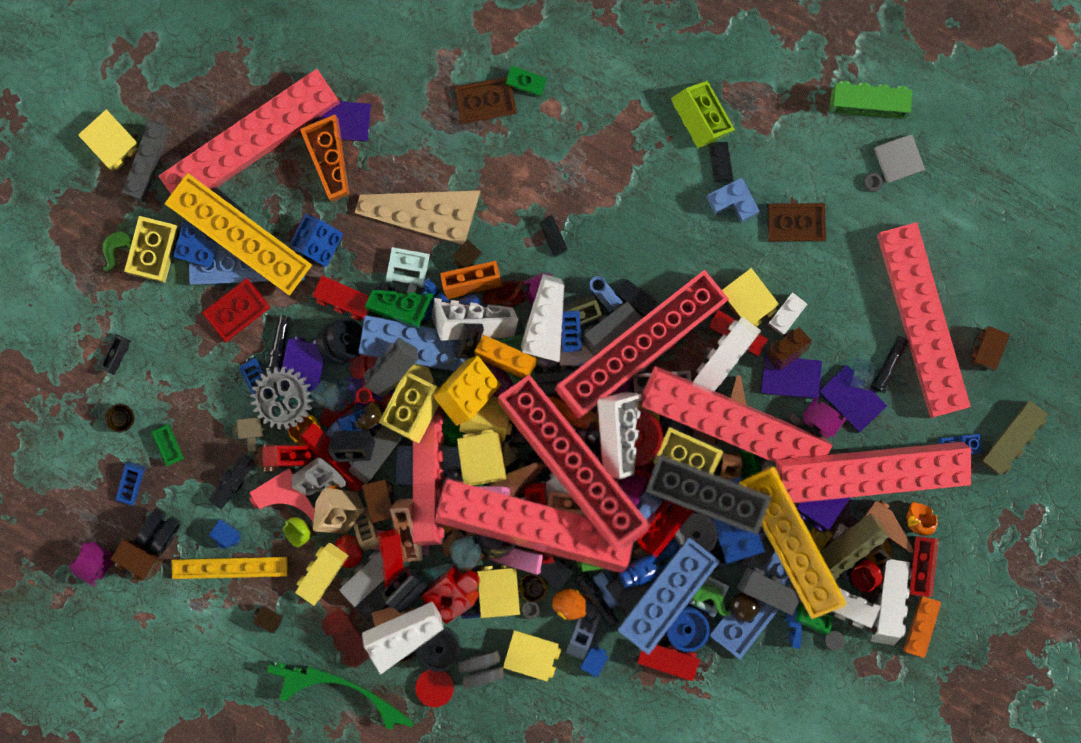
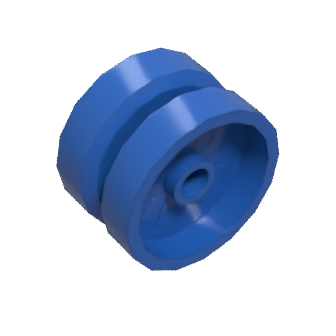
M685 606L666 631L671 644L685 652L701 648L707 642L710 634L706 617L696 608ZM686 626H689V632L684 631Z

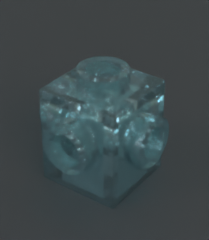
M472 535L454 541L450 548L452 560L458 565L459 569L464 567L470 569L476 566L481 557L480 547L478 544H475Z

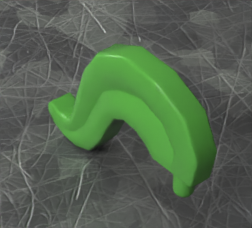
M122 231L116 232L105 239L103 252L108 264L106 267H103L104 271H110L115 267L114 251L116 248L125 247L126 245L128 248H131L130 242L132 241L128 234Z
M702 585L692 597L696 607L699 606V601L703 602L707 599H712L719 614L723 616L731 614L730 610L726 611L720 589L714 585Z

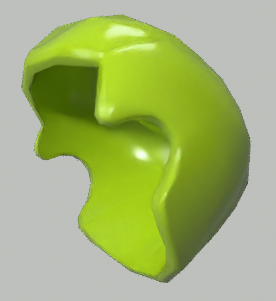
M291 517L285 522L287 524L283 527L284 534L294 547L299 548L309 540L310 529L306 521L299 517Z

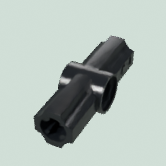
M242 453L231 469H228L221 477L220 484L208 501L222 510L231 496L243 485L245 477L253 468L255 462Z

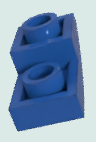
M980 434L939 439V444L964 442L971 448V454L982 453Z
M796 608L793 615L786 613L785 622H788L787 626L794 627V631H790L788 642L791 643V647L800 649L802 632L801 624L796 622L798 612Z

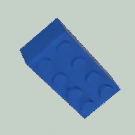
M738 477L731 479V481L739 483L742 481V478ZM713 518L728 564L765 552L759 533L754 534Z

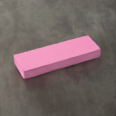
M515 546L507 556L502 558L489 557V560L533 574H540L543 555Z

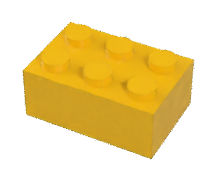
M475 356L463 361L433 397L457 426L470 421L501 384L480 357Z

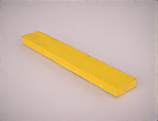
M288 557L171 560L172 579L288 576Z

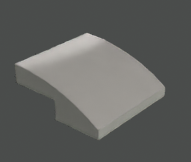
M913 135L902 137L874 148L887 184L925 170Z

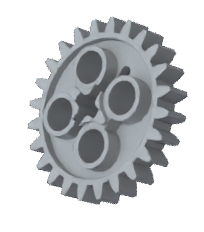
M285 366L281 368L280 372L279 367H275L274 372L269 369L267 370V375L265 373L261 374L262 380H255L258 386L252 387L256 393L251 394V397L256 398V401L251 402V404L257 405V408L253 411L260 412L258 419L265 418L263 424L270 421L271 428L277 424V428L282 429L284 424L285 429H289L290 424L295 427L297 426V421L299 423L304 421L302 416L307 417L309 415L305 410L312 409L308 403L314 400L309 398L308 395H311L313 391H307L311 384H304L306 377L300 379L301 372L294 374V368L289 369L287 372ZM284 380L289 382V390L284 389ZM268 388L273 392L272 398L266 395ZM281 395H284L285 398L282 401H280L279 397H281ZM292 398H295L298 401V406L296 408L293 407L291 404ZM275 406L280 407V416L275 413Z

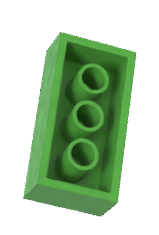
M839 81L831 90L830 113L905 120L911 113L913 90H909L906 86L889 88V85L878 84L875 87L870 86L869 83L852 85L849 81Z

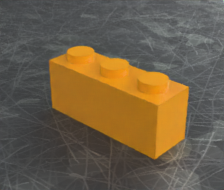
M486 335L482 336L475 350V356H479L482 361L521 379L528 375L531 376L536 366L535 357Z

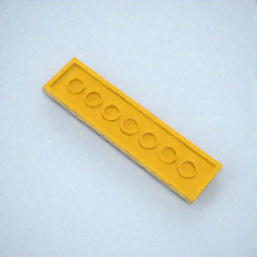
M189 173L185 175L165 202L168 207L289 296L312 266L311 263Z
M774 466L740 481L739 484L772 496L761 526L811 619L844 607L847 603Z

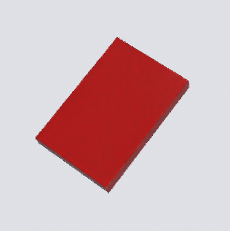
M247 277L204 310L202 314L226 343L269 310L271 306Z

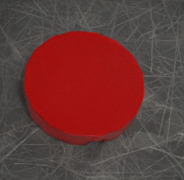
M427 670L420 675L416 683V694L419 700L429 707L445 705L452 698L454 692V682L445 671Z

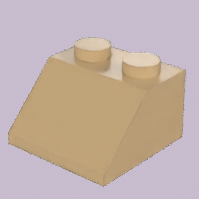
M324 488L316 500L313 530L348 534L364 510L358 492Z

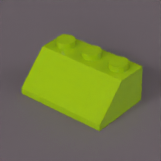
M708 81L685 88L671 98L675 109L678 111L683 124L688 129L698 149L715 142L735 130Z

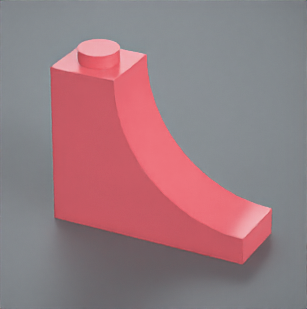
M290 468L250 492L252 497L249 499L255 508L263 509L274 504H289L302 510L314 522L315 507L308 496L292 488V475L294 473Z

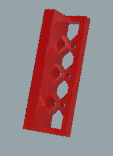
M665 499L647 521L649 523V528L646 532L648 537L643 542L641 540L645 536L643 534L635 541L643 551L657 558L694 510ZM672 503L671 509L667 511L668 506ZM660 518V522L655 526V522Z

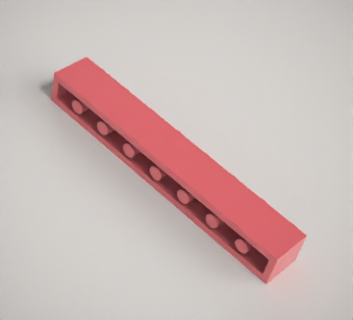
M440 404L419 443L413 441V543L419 546L442 544V538H444L442 524L434 522L442 492V481L444 480V472L442 470V462L444 461L442 424L444 423V417Z

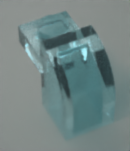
M339 378L334 384L321 380L312 390L311 396L317 406L332 411H341L346 407L344 400L355 387L353 382Z

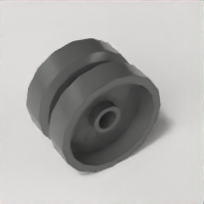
M498 651L476 654L468 657V659L457 662L459 672L466 673L472 671L473 673L462 678L464 689L505 678L503 667L490 668L491 665L497 664L501 660Z

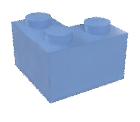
M743 178L707 196V200L715 215L733 207L740 223L758 215L760 212Z

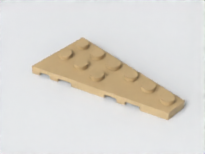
M481 191L360 195L355 214L463 245L466 242Z

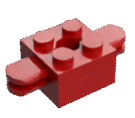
M454 566L427 585L425 592L420 596L425 601L421 607L433 602L441 615V619L445 624L449 623L474 605L479 596V592L476 589L479 586L480 577L473 571H468L462 575Z

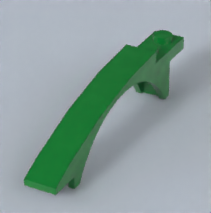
M274 661V664L268 665V673L285 677L279 700L286 701L297 691L313 684L338 683L352 687L368 697L379 710L387 729L392 730L394 723L410 727L414 726L415 722L401 710L374 692L344 677L309 666L307 673H304L303 668L295 666L292 669L285 668L286 664Z

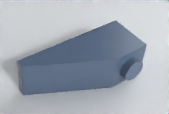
M586 598V615L578 619L566 650L567 654L584 660L601 616L589 598Z

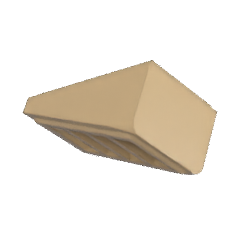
M364 507V510L358 517L366 515L367 518L360 521L356 520L353 525L359 546L363 551L379 546L377 530L374 523H371L368 507ZM366 523L369 524V525H366V526H364V527L359 528V526H361V525H364V524H366ZM371 530L370 533L365 534V535L362 536V533H365V532H368V531Z

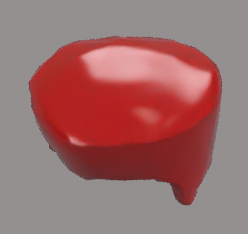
M343 535L335 541L334 546L349 555L341 567L352 568L361 561L362 549L359 546L357 537Z
M863 559L851 571V579L854 585L862 592H871L882 584V574L879 567L868 559Z

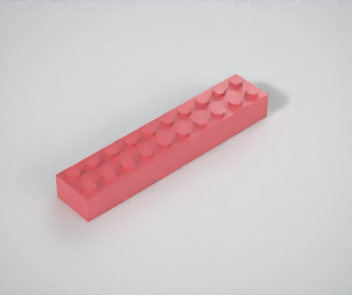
M315 69L160 174L159 177L170 194L173 193L187 173L213 191L215 187L220 186L300 132L301 128L310 125L317 118L340 104V102L318 69Z
M918 223L880 232L877 235L906 338L909 341L908 345L929 417L934 418L971 407Z
M703 270L558 384L555 388L556 393L580 420L598 405V399L613 394L724 306L729 298L709 274Z
M657 366L654 367L642 393V399L639 401L642 407L775 463L776 460L828 455L832 444L821 436Z
M530 375L498 396V405L616 554L648 531L649 523Z
M964 442L781 459L776 460V472L793 503L971 485V448Z
M449 479L443 485L434 521L435 523L619 573L624 572L628 567L633 544L632 542L616 554L587 517Z

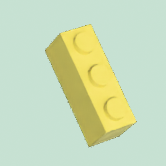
M330 542L325 548L323 546L320 547L315 555L318 558L315 562L312 560L306 568V571H308L307 575H303L296 584L299 587L295 593L312 605H315L321 599L349 556Z

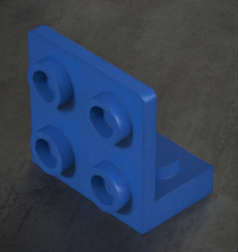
M305 213L288 247L327 267L343 233L324 221Z
M184 220L172 258L211 267L218 243L189 221Z

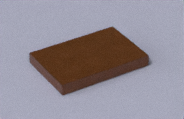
M507 77L454 87L461 125L517 115L512 87L505 85Z
M825 203L767 204L768 242L826 241Z

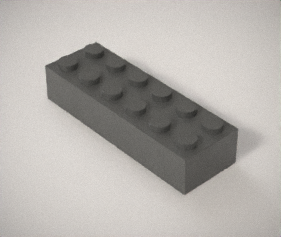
M663 454L659 455L646 490L650 494L754 534L759 533L772 498L770 495Z

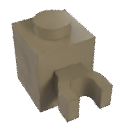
M262 418L237 420V424L234 425L235 435L239 436L240 440L247 439L248 452H256V438L264 437Z

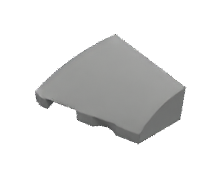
M319 457L292 475V488L306 496L319 491L322 492L324 488H329V486L339 484L341 488L346 485V481L341 475Z

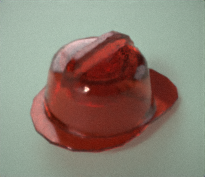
M520 278L502 282L503 287L486 290L482 295V300L485 304L495 305L500 303L505 307H515L526 300L522 289L523 281Z

